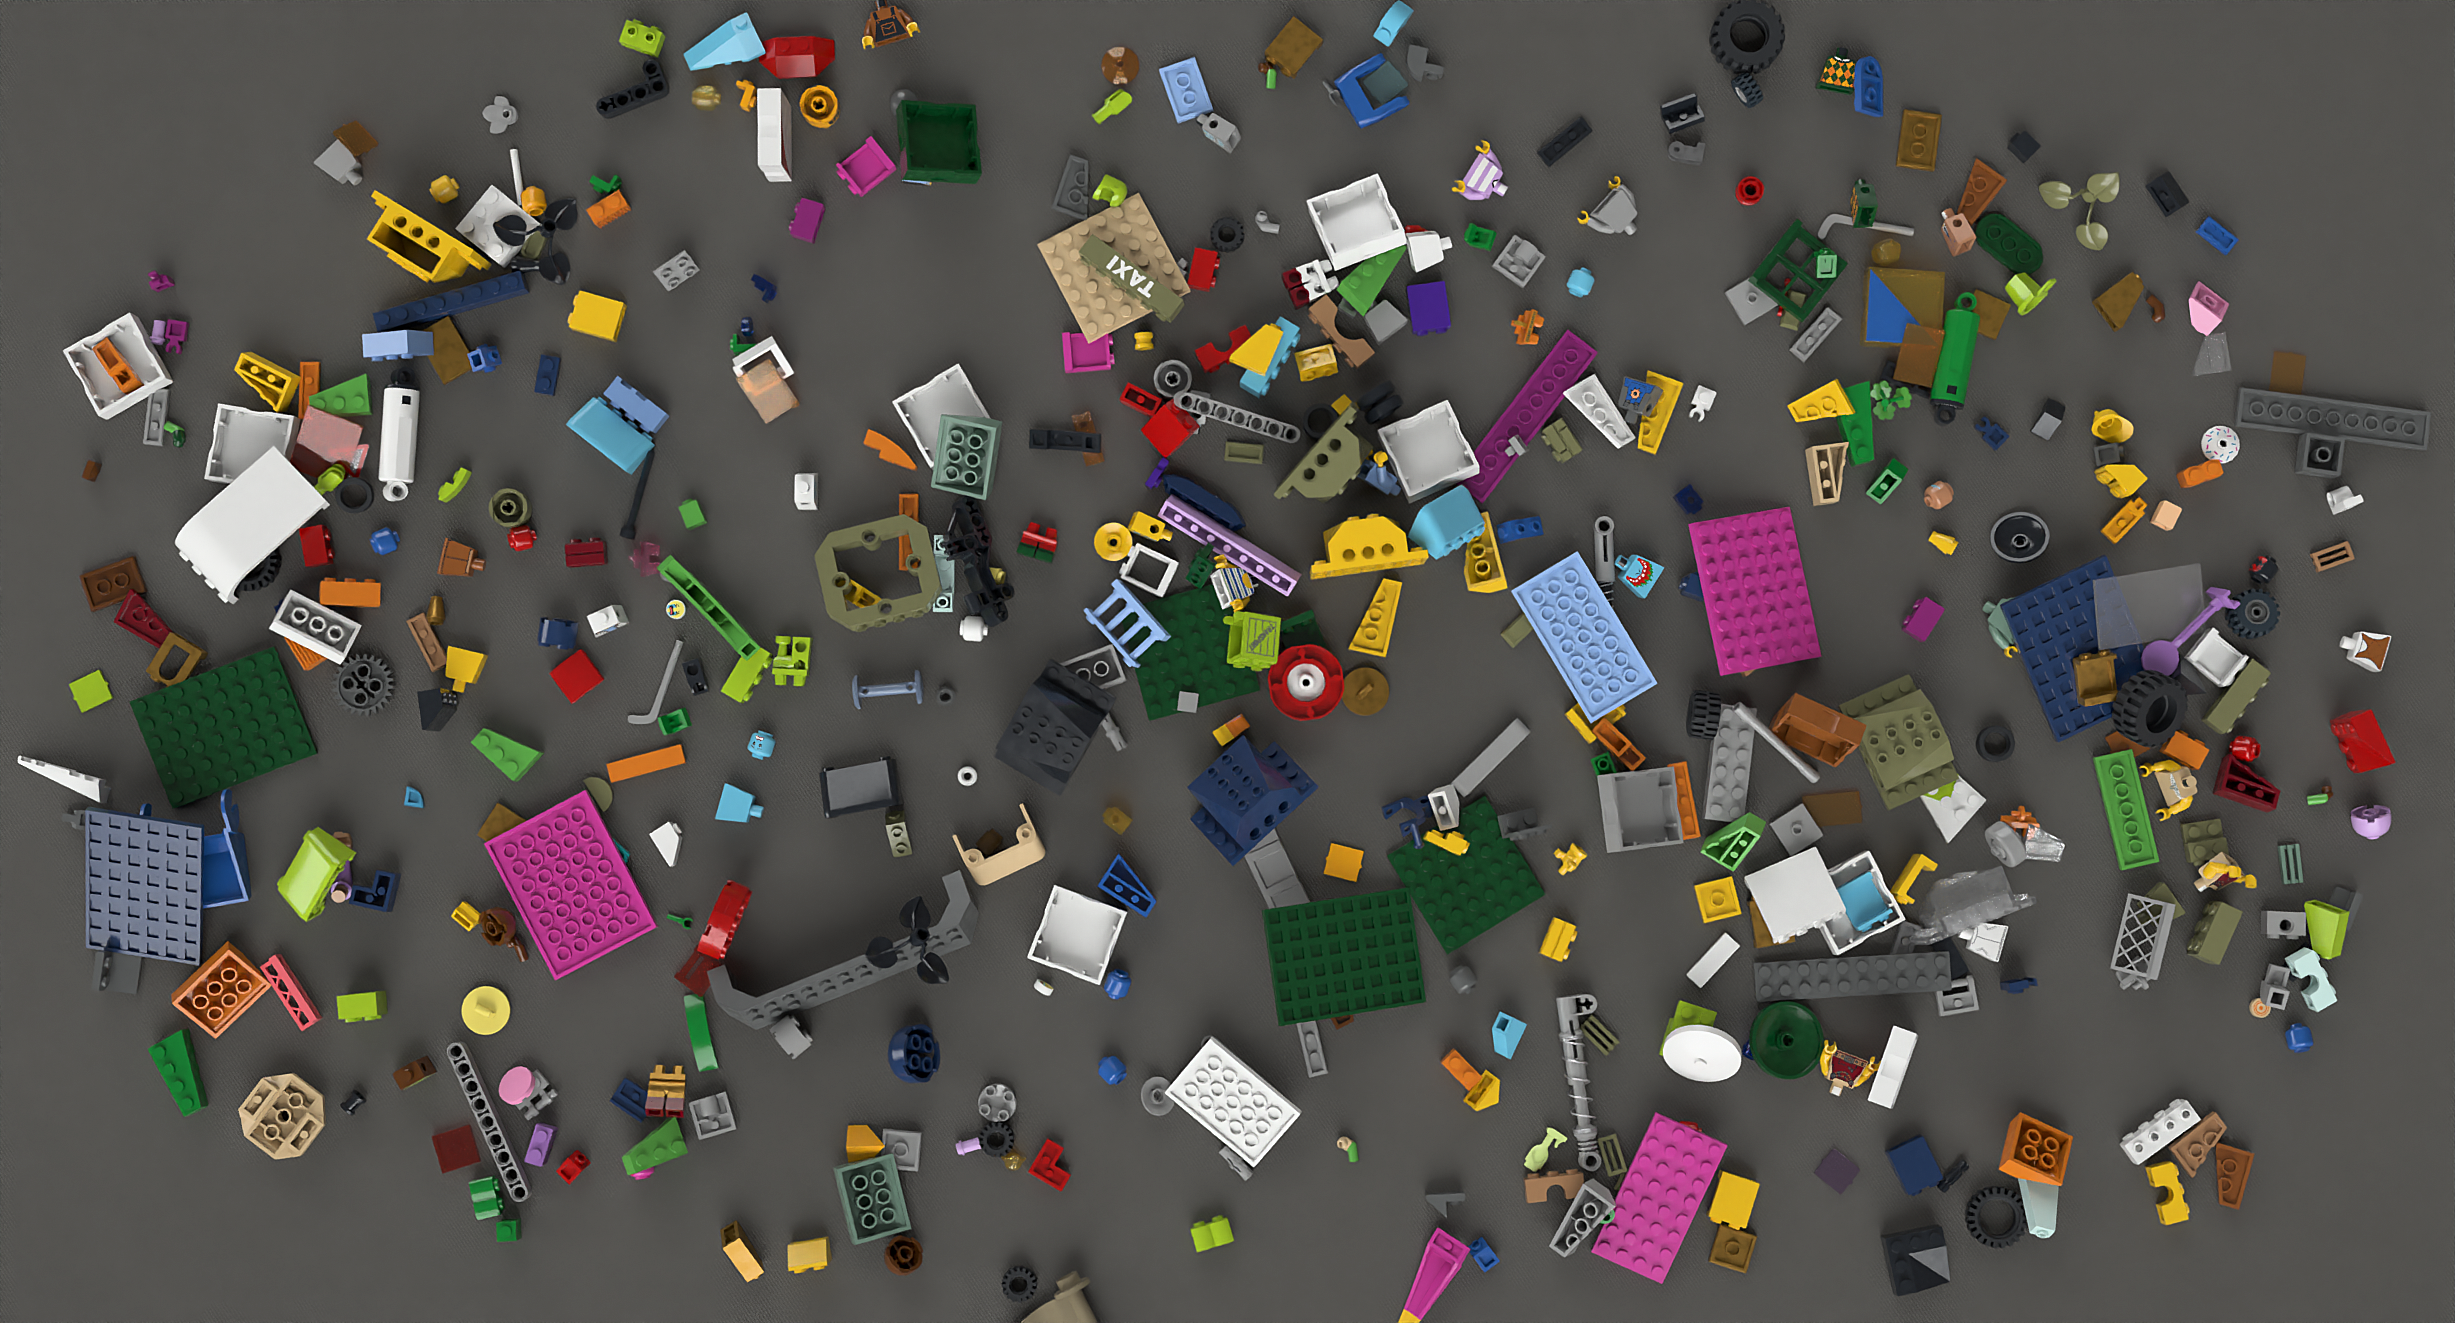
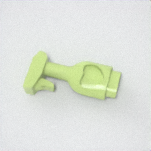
M1547 1127L1546 1132L1548 1134L1542 1144L1534 1146L1525 1158L1526 1162L1524 1165L1535 1173L1538 1169L1541 1170L1548 1159V1147L1553 1139H1557L1554 1144L1555 1148L1568 1139L1554 1128Z

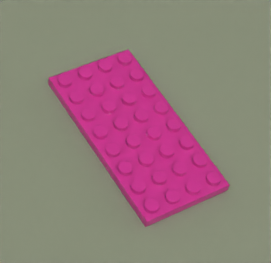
M1655 1112L1614 1199L1616 1206L1613 1208L1615 1217L1610 1223L1602 1225L1591 1252L1663 1284L1727 1148V1144Z

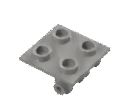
M684 250L654 270L653 273L669 292L689 277H692L699 271V268Z

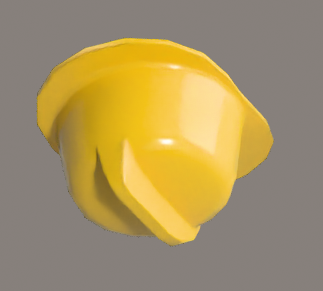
M2105 409L2100 412H2094L2095 417L2091 430L2095 436L2110 443H2121L2129 439L2133 434L2134 428L2132 423L2119 416L2114 410Z

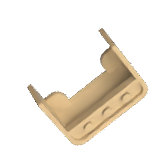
M1025 804L1019 805L1027 823L1017 829L1016 836L1019 844L987 859H984L982 853L977 849L966 851L959 835L952 836L965 865L977 884L988 885L1041 860L1045 856V847Z

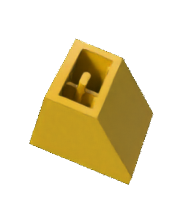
M2105 465L2094 471L2098 481L2106 484L2110 488V492L2115 497H2120L2121 499L2132 495L2148 479L2135 465Z
M829 1237L793 1242L788 1245V1271L794 1270V1273H802L811 1267L814 1270H820L828 1266V1263L832 1260Z

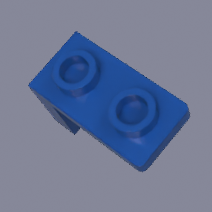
M1539 516L1512 520L1496 525L1500 544L1544 534Z

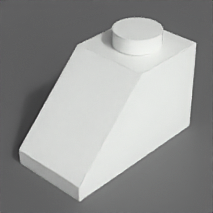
M1454 785L1436 788L1428 794L1440 831L1457 827L1459 824V799Z
M667 822L649 834L670 867L677 864L682 842L680 835L682 831L677 823L673 824V822Z

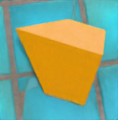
M848 1125L846 1142L848 1163L875 1157L885 1146L868 1125Z

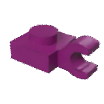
M156 270L148 273V276L152 279V281H149V285L156 292L175 285L173 278L168 275H159Z

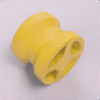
M1152 332L1134 334L1136 339L1135 350L1154 349V345L1151 342L1153 338Z

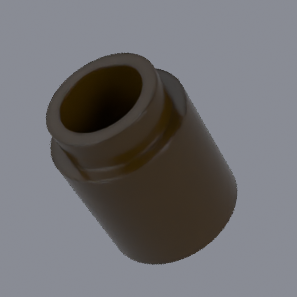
M993 828L990 831L987 830L975 843L978 846L976 849L983 856L986 854L990 856L1002 843L1003 837Z

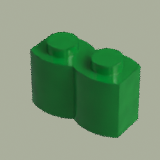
M495 1175L469 1182L477 1220L503 1213L505 1203L503 1198L499 1196L498 1191L501 1190L499 1179H496Z

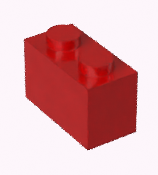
M1195 247L1187 283L1189 288L1210 292L1211 287H1215L1217 277L1213 276L1214 270L1219 269L1221 259L1217 257L1218 252Z
M1129 382L1119 399L1122 404L1150 418L1159 411L1163 403L1162 399Z
M324 525L299 529L305 566L314 568L333 564L335 553L333 548L330 547V529H327V526Z

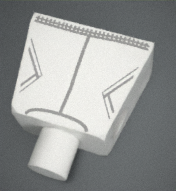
M1973 922L1971 929L1961 926L1958 937L1967 940V949L1991 961L1998 962L2008 926Z

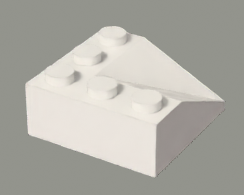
M491 185L455 229L503 268H506L523 245L510 246L502 242L493 229V223L508 215L521 217L526 222V231L536 228L540 223ZM525 235V241L529 238L530 235Z

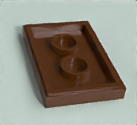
M135 556L79 575L91 612L124 601L130 589L134 588L139 595L148 592Z

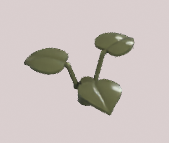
M2119 173L2094 174L2089 178L2085 189L2081 188L2074 195H2070L2072 189L2064 182L2050 181L2041 184L2039 191L2044 201L2052 208H2065L2069 204V199H2074L2081 194L2086 202L2091 203L2086 224H2080L2077 227L2076 235L2080 243L2092 250L2103 249L2108 241V230L2101 223L2093 222L2090 224V219L2097 198L2104 203L2111 202L2116 198L2120 187Z

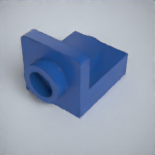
M1483 1237L1473 1241L1468 1246L1471 1248L1470 1254L1484 1273L1500 1262Z

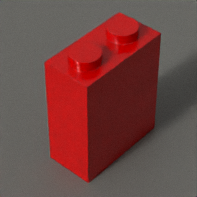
M1173 398L1159 409L1143 426L1141 431L1166 459L1175 453L1200 426L1186 410L1174 404Z

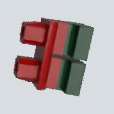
M1030 522L1027 531L1023 532L1020 545L1016 551L1017 554L1033 559L1035 557L1036 560L1052 564L1058 544L1056 540L1058 530L1048 527L1044 537L1038 535L1041 525Z

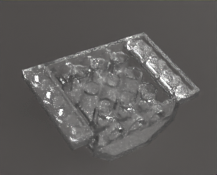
M2002 866L1980 871L1958 872L1951 875L1952 878L1950 879L1943 878L1933 882L1934 886L1928 888L1918 912L1924 929L1921 928L1913 931V936L1908 937L1911 945H1929L2038 902L2035 895L2028 896L2027 893L2013 895Z

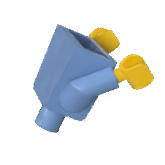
M1372 450L1370 451V453L1368 454V456H1370V455L1373 454V451H1372ZM1382 451L1376 453L1373 456L1376 463L1369 460L1367 456L1361 465V472L1357 477L1382 493L1388 495L1390 492L1394 496L1398 495L1401 490V486L1396 483L1398 478L1386 471V466L1383 465V462L1388 460L1387 454Z

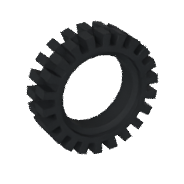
M276 548L266 557L265 567L258 576L251 579L243 578L236 589L259 591L262 587H268L269 582L273 583L275 580L273 577L279 574L277 569L281 568V564H279L281 556L278 555L279 549Z
M1998 1186L1985 1187L1984 1190L1977 1191L1978 1194L1971 1197L1972 1201L1967 1203V1206H1969L1968 1210H1965L1967 1215L1965 1222L1968 1223L1967 1228L1972 1233L1971 1235L1980 1243L1992 1248H2006L2005 1246L2010 1247L2013 1245V1242L2020 1241L2019 1237L2024 1236L2025 1232L2023 1231L2025 1228H2028L2023 1200L2019 1198L2020 1196L2009 1189ZM1994 1199L2006 1201L2014 1213L2012 1226L2008 1231L2000 1235L1987 1233L1980 1223L1981 1209L1987 1202Z

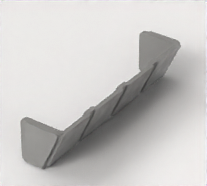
M1274 828L1245 855L1247 863L1269 909L1309 903L1310 900L1297 876V872L1281 842L1276 828Z

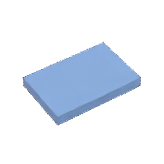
M1195 57L1159 69L1177 123L1199 117L1202 113L1213 112V107Z

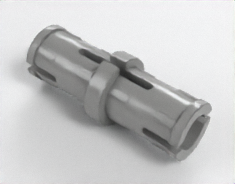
M1108 713L1102 726L1107 732V738L1110 737L1118 752L1122 750V747H1127L1128 744H1126L1120 734V728L1116 727Z
M1228 1145L1219 1151V1154L1230 1164V1168H1234L1244 1181L1252 1176L1254 1172L1245 1164L1243 1158L1238 1156Z

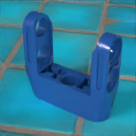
M1382 53L1350 69L1334 81L1344 103L1360 129L1375 124L1410 104L1407 96L1397 97L1373 110L1358 84V79L1377 70L1386 61Z

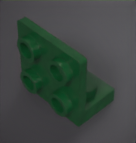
M1313 610L1281 622L1280 636L1286 649L1306 644H1313L1322 648L1326 646L1315 620Z

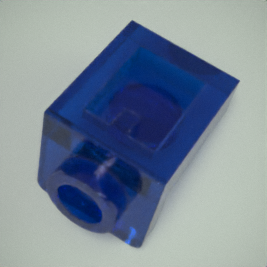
M754 273L751 281L755 283L753 287L761 292L766 290L761 300L768 304L769 301H773L775 298L777 287Z

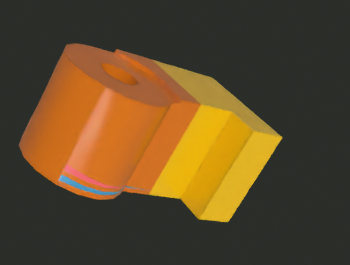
M1240 714L1212 733L1223 747L1249 728L1250 724L1243 714Z

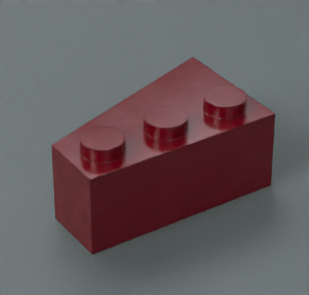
M2229 754L2222 758L2212 794L2266 813L2276 809L2281 792L2263 777L2257 776L2248 766L2237 761L2233 755Z

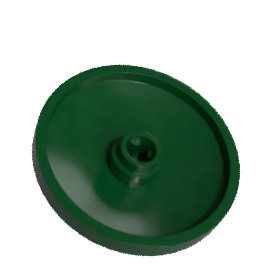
M1777 1002L1765 1007L1754 1019L1749 1034V1045L1755 1062L1765 1073L1774 1078L1791 1080L1807 1075L1816 1067L1823 1051L1824 1036L1818 1019L1808 1008L1795 1002Z

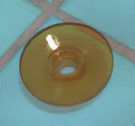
M1115 47L1104 55L1101 68L1103 75L1108 81L1113 84L1123 85L1131 82L1137 76L1139 61L1135 53L1130 49ZM1122 61L1124 64L1122 67H1118L1116 65L1117 62Z

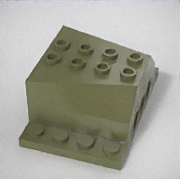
M1353 402L1349 404L1279 484L1273 494L1278 499L1282 496L1286 498L1293 490V487H1295L1306 498H1316L1324 504L1337 493L1341 495L1348 487V480L1350 478L1354 480L1361 472L1362 463L1374 446L1350 426L1357 417V406Z
M1909 674L1838 706L1841 714L1867 725L1858 749L1888 811L1959 779L1951 762L1954 760L1949 739L1932 704L1921 689H1916Z

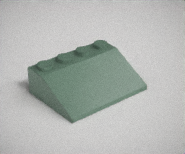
M942 414L931 487L986 500L993 490L1002 421L985 417Z
M893 1153L833 1167L851 1243L857 1245L911 1229Z

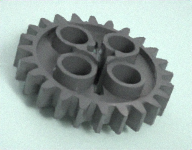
M356 654V660L353 657H349L350 663L342 661L344 667H337L340 673L333 674L337 681L331 682L337 687L332 689L333 692L338 693L334 699H341L338 705H345L344 711L351 709V714L353 715L358 711L359 716H363L364 712L367 716H371V710L377 714L379 713L378 707L385 709L383 703H390L388 696H394L390 689H396L395 686L391 685V682H394L395 679L389 677L393 674V671H386L389 665H382L383 660L379 659L376 661V656L373 655L369 660L368 654H364L363 659L359 654ZM364 667H367L369 672L367 676L363 677L361 671ZM353 672H355L358 679L353 676ZM352 679L354 685L351 689H348L347 681ZM360 681L366 682L365 687L367 689L361 688L363 685ZM379 681L381 687L378 691H375L374 683ZM369 691L375 695V698H372ZM364 693L366 701L361 704L359 696Z

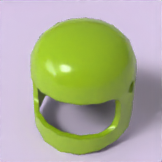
M1105 174L1093 194V199L1098 201L1103 199L1108 201L1110 206L1118 207L1126 198L1127 186L1124 182Z

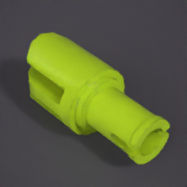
M1123 89L1117 90L1104 100L1105 105L1092 114V117L1100 125L1111 114L1117 115L1132 102L1131 95Z
M335 464L318 478V484L314 488L321 496L326 491H333L344 480V467L340 464Z

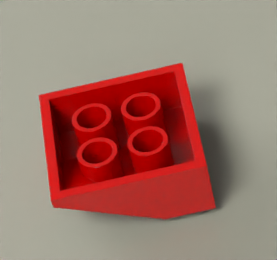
M2372 709L2350 711L2330 720L2332 724L2330 726L2331 731L2337 736L2340 742L2338 744L2342 753H2345L2347 766L2353 773H2362L2396 763Z

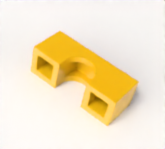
M2170 1161L2145 1166L2150 1185L2153 1187L2165 1186L2168 1190L2167 1199L2156 1204L2160 1222L2170 1225L2188 1220V1213L2190 1211L2188 1204L2183 1200L2184 1189L2182 1184L2178 1182L2177 1176L2179 1171L2177 1166Z

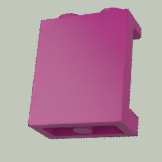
M872 136L865 140L866 144L841 164L839 162L836 164L838 168L836 173L842 180L846 178L850 183L848 188L854 195L858 193L860 197L864 196L897 170L893 162Z
M1062 333L1066 373L1111 370V364H1115L1114 353H1110L1109 347L1113 345L1112 334L1107 333L1103 337L1088 343L1083 333Z

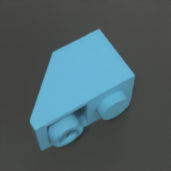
M1500 1012L1492 1027L1495 1052L1511 1059L1527 1024Z

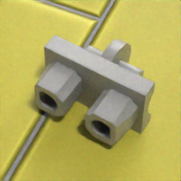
M2136 956V957H2135L2133 960H2131V961L2134 962V961L2138 960L2140 957H2139V956ZM2143 959L2134 964L2138 972L2147 973L2148 964ZM2117 971L2115 974L2123 990L2135 981L2137 982L2132 985L2135 990L2140 987L2144 990L2149 988L2147 981L2150 978H2142V976Z

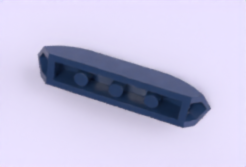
M1176 474L1163 475V486L1165 492L1169 495H1175L1233 532L1246 526L1242 515L1228 501L1223 502L1220 497L1210 494L1202 486L1194 484V480Z

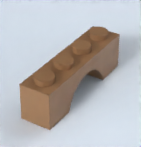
M1324 295L1308 309L1309 319L1314 324H1319L1322 328L1320 331L1326 339L1330 338L1334 342L1332 346L1338 353L1342 352L1346 357L1344 360L1350 368L1354 367L1357 370L1374 356L1375 352L1363 338L1350 340L1338 333L1334 323L1338 308L1327 295Z

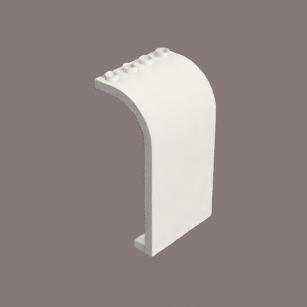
M273 446L186 523L179 532L175 545L181 550L179 555L186 562L190 560L194 564L192 566L193 570L198 575L203 574L207 578L205 582L212 589L214 587L217 588L220 592L217 595L225 603L229 601L234 604L239 600L234 595V591L240 581L321 508L325 510L330 504L281 452Z

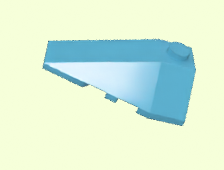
M746 12L726 22L683 55L690 70L713 67L715 64L725 63V65H729L734 61H751L766 54Z

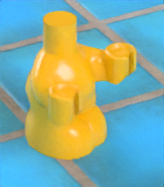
M1575 843L1571 844L1570 850L1567 853L1559 848L1553 853L1557 858L1562 859L1563 865L1559 868L1558 872L1563 876L1567 871L1572 872L1575 870L1579 863L1587 856V853Z

